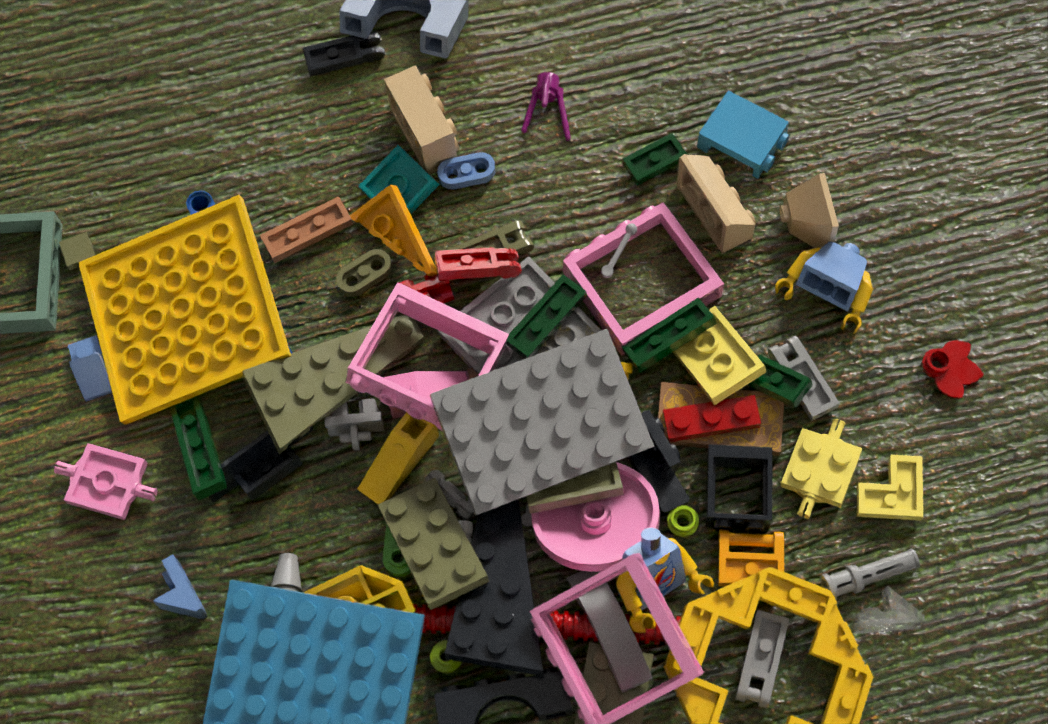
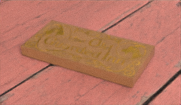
M661 382L658 419L664 427L666 438L667 434L662 414L663 409L711 402L700 386ZM738 390L725 399L755 395L761 419L760 428L670 442V444L708 448L709 444L772 447V455L780 456L784 403L760 391Z

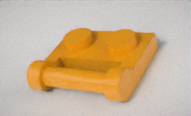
M719 529L718 586H728L768 567L784 572V532H773V535L729 533V530ZM729 546L773 547V554L729 552Z

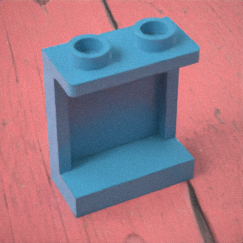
M728 90L699 132L697 148L706 153L711 146L752 167L753 177L758 179L763 171L768 172L775 161V156L773 155L777 149L782 151L790 137L787 134L789 122Z

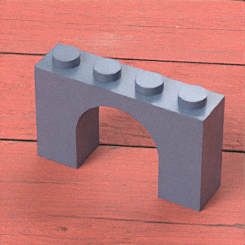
M345 0L339 10L340 33L367 39L377 20L384 14L397 10L413 11L426 18L420 30V52L447 59L468 19L469 0Z

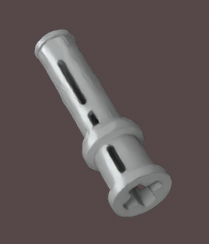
M908 549L905 552L861 567L848 565L844 571L832 575L822 574L820 575L821 587L832 591L835 599H837L838 596L852 591L855 594L862 592L865 585L920 567V562L914 549Z

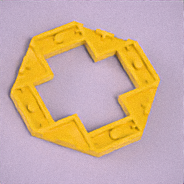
M768 567L685 605L679 627L700 666H702L717 619L719 618L741 628L748 629L750 628L759 600L818 623L808 654L839 666L821 724H859L873 675L868 665H865L857 649L858 644L847 622H844L836 606L838 603L832 591L783 571ZM671 649L664 665L669 679L682 673ZM697 677L674 689L690 724H721L718 720L729 690ZM792 715L788 716L786 724H812Z

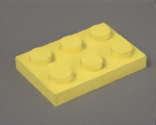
M714 306L709 311L715 316L717 324L673 353L711 402L716 405L767 371L761 360L717 307Z

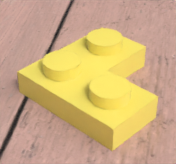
M890 455L888 459L889 484L858 483L857 517L922 520V456Z

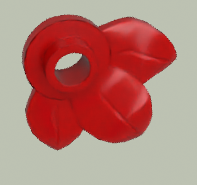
M952 340L947 342L942 349L936 348L927 351L922 359L924 372L934 378L938 390L949 397L962 398L964 395L963 385L973 384L984 375L982 370L967 358L971 349L970 343ZM933 361H938V362H940L941 365H942V368H936V367H934V366L932 365V362H933Z

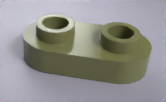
M373 249L343 267L336 276L340 292L348 297L361 295L390 275L392 270L391 259L385 251ZM376 265L382 266L380 270L372 269ZM357 281L355 286H348L349 282Z

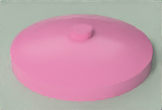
M617 463L624 495L532 513L531 518L535 538L550 558L566 567L587 572L603 571L620 562L625 550L641 541V532L644 529L659 528V502L651 484L639 472L626 465Z

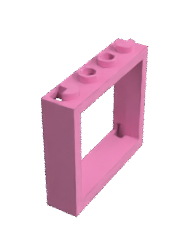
M664 202L656 207L650 206L646 208L640 216L632 221H623L606 236H597L590 245L581 250H573L563 260L564 275L587 291V297L583 302L602 329H608L612 342L621 356L625 354L622 349L623 345L699 297L704 305L707 306L722 297L723 281ZM632 223L637 226V232L631 235L629 239L631 241L661 223L704 283L623 330L580 269L617 249L626 234V226Z
M397 282L350 363L346 383L350 384L358 392L369 393L379 398L382 403L403 409L413 418L424 419L443 431L431 400L365 370L367 363L397 311L490 354L479 376L494 370L505 349L509 334Z
M640 553L632 554L530 611L533 617L531 621L535 627L534 631L539 637L543 636L549 648L546 649V654L554 667L559 666L564 676L561 680L563 687L570 697H575L580 707L577 710L580 720L583 719L585 724H610L704 673ZM629 571L677 660L682 673L603 715L550 613Z

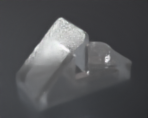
M886 586L882 592L884 611L881 612L878 607L862 609L861 613H857L854 618L853 627L854 634L917 630L925 623V616L893 589Z

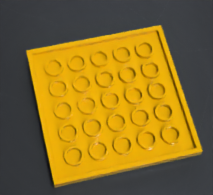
M240 195L78 262L119 420L124 425L242 378V371L269 361L291 357L246 205Z

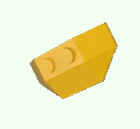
M362 565L303 592L406 612H416L402 581Z

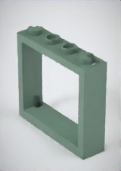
M54 211L0 214V233L41 231L36 311L0 313V334L56 331L61 258L59 242L62 241L63 224Z

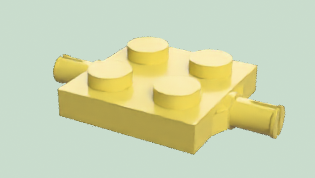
M833 419L828 434H819L804 428L800 432L781 481L782 488L794 491L803 498L797 511L800 517L804 514V518L809 519L815 502L828 503L839 508L842 507L862 454V448L848 444L840 439L843 428L846 425L842 420H840L838 425V419Z

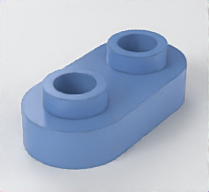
M482 152L446 159L438 167V179L440 184L447 189H459L487 183L495 175V162L489 154ZM478 169L486 170L483 173L476 172ZM452 174L457 175L454 179L448 178Z

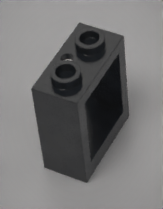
M709 444L706 468L705 527H713L715 531H719V529L730 531L732 528H745V531L749 533H761L764 529H769L772 522V447ZM716 467L761 469V515L715 513Z

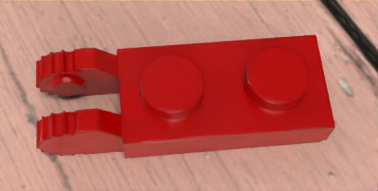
M494 247L435 252L434 260L438 280L496 277L498 275L503 279H509L510 277L519 276L522 271L521 264L517 262L519 259L518 252L513 248L495 249Z

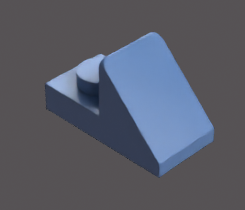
M95 335L69 344L68 348L72 359L69 364L84 400L87 402L112 393L98 336Z
M171 555L162 560L166 568L162 575L171 590L154 599L153 602L162 610L200 619L207 617L208 615L177 558Z

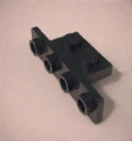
M647 410L641 414L654 447L628 458L635 470L645 477L653 487L658 498L659 510L665 515L681 505L688 504L690 498L675 475L681 463L679 451L674 444H670L667 440L661 421L658 418H654L650 410Z
M310 427V430L305 435L299 436L292 441L288 448L280 454L268 430L221 463L227 488L208 496L210 500L216 502L238 485H240L251 501L265 493L303 464L291 446L312 432L313 427Z

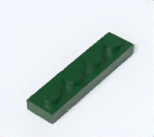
M195 396L169 407L194 496L199 501L227 488L200 396Z

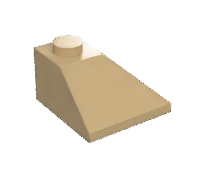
M825 173L818 174L787 192L784 204L780 205V217L783 223L787 222L789 233L814 248H822L828 242H834L839 228Z

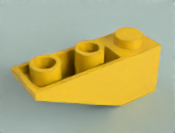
M406 412L391 431L357 490L376 504L390 499L438 439L439 432L437 426L424 419H415Z

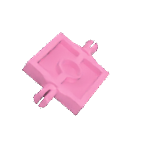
M87 443L82 457L75 465L57 461L56 465L58 467H54L55 474L70 477V486L64 498L67 504L125 520L130 506L136 497L154 501L158 492L156 488L141 485V479L148 464L145 459Z

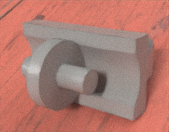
M375 399L359 401V414H349L348 405L344 403L331 413L329 417H326L325 427L328 429L329 437L340 436V443L352 442L353 451L360 450V441L371 440V432L384 431V421L381 412L378 411Z

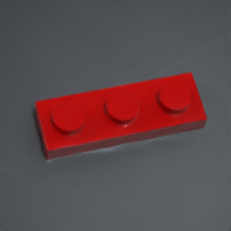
M755 395L725 399L716 405L712 402L663 409L662 413L669 443L761 427Z

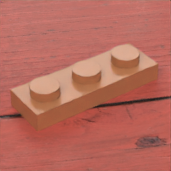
M338 196L261 234L260 237L273 262L276 263L353 225V222Z

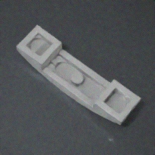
M580 571L567 577L566 580L570 588L600 572ZM605 583L577 598L579 606L583 608L608 659V665L622 693L652 680V675L639 644L609 585Z

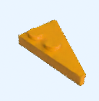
M390 184L350 215L354 222L363 225L369 230L370 234L380 238L387 247L411 261L413 266L419 271L425 272L430 277L437 275L436 266L397 186Z

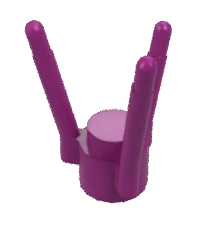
M544 72L538 75L536 86L532 88V97L521 132H527L538 98L542 101L543 108H546L549 102H553L557 98L565 139L570 141L571 136L563 99L564 89L559 87V77L556 74Z

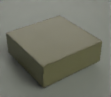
M87 232L59 242L66 265L70 271L79 268L78 262L96 255Z

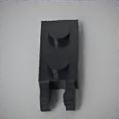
M377 32L370 33L367 39L351 35L302 48L310 77L363 64L364 61L372 63L385 57L384 49L375 47L381 42V37Z

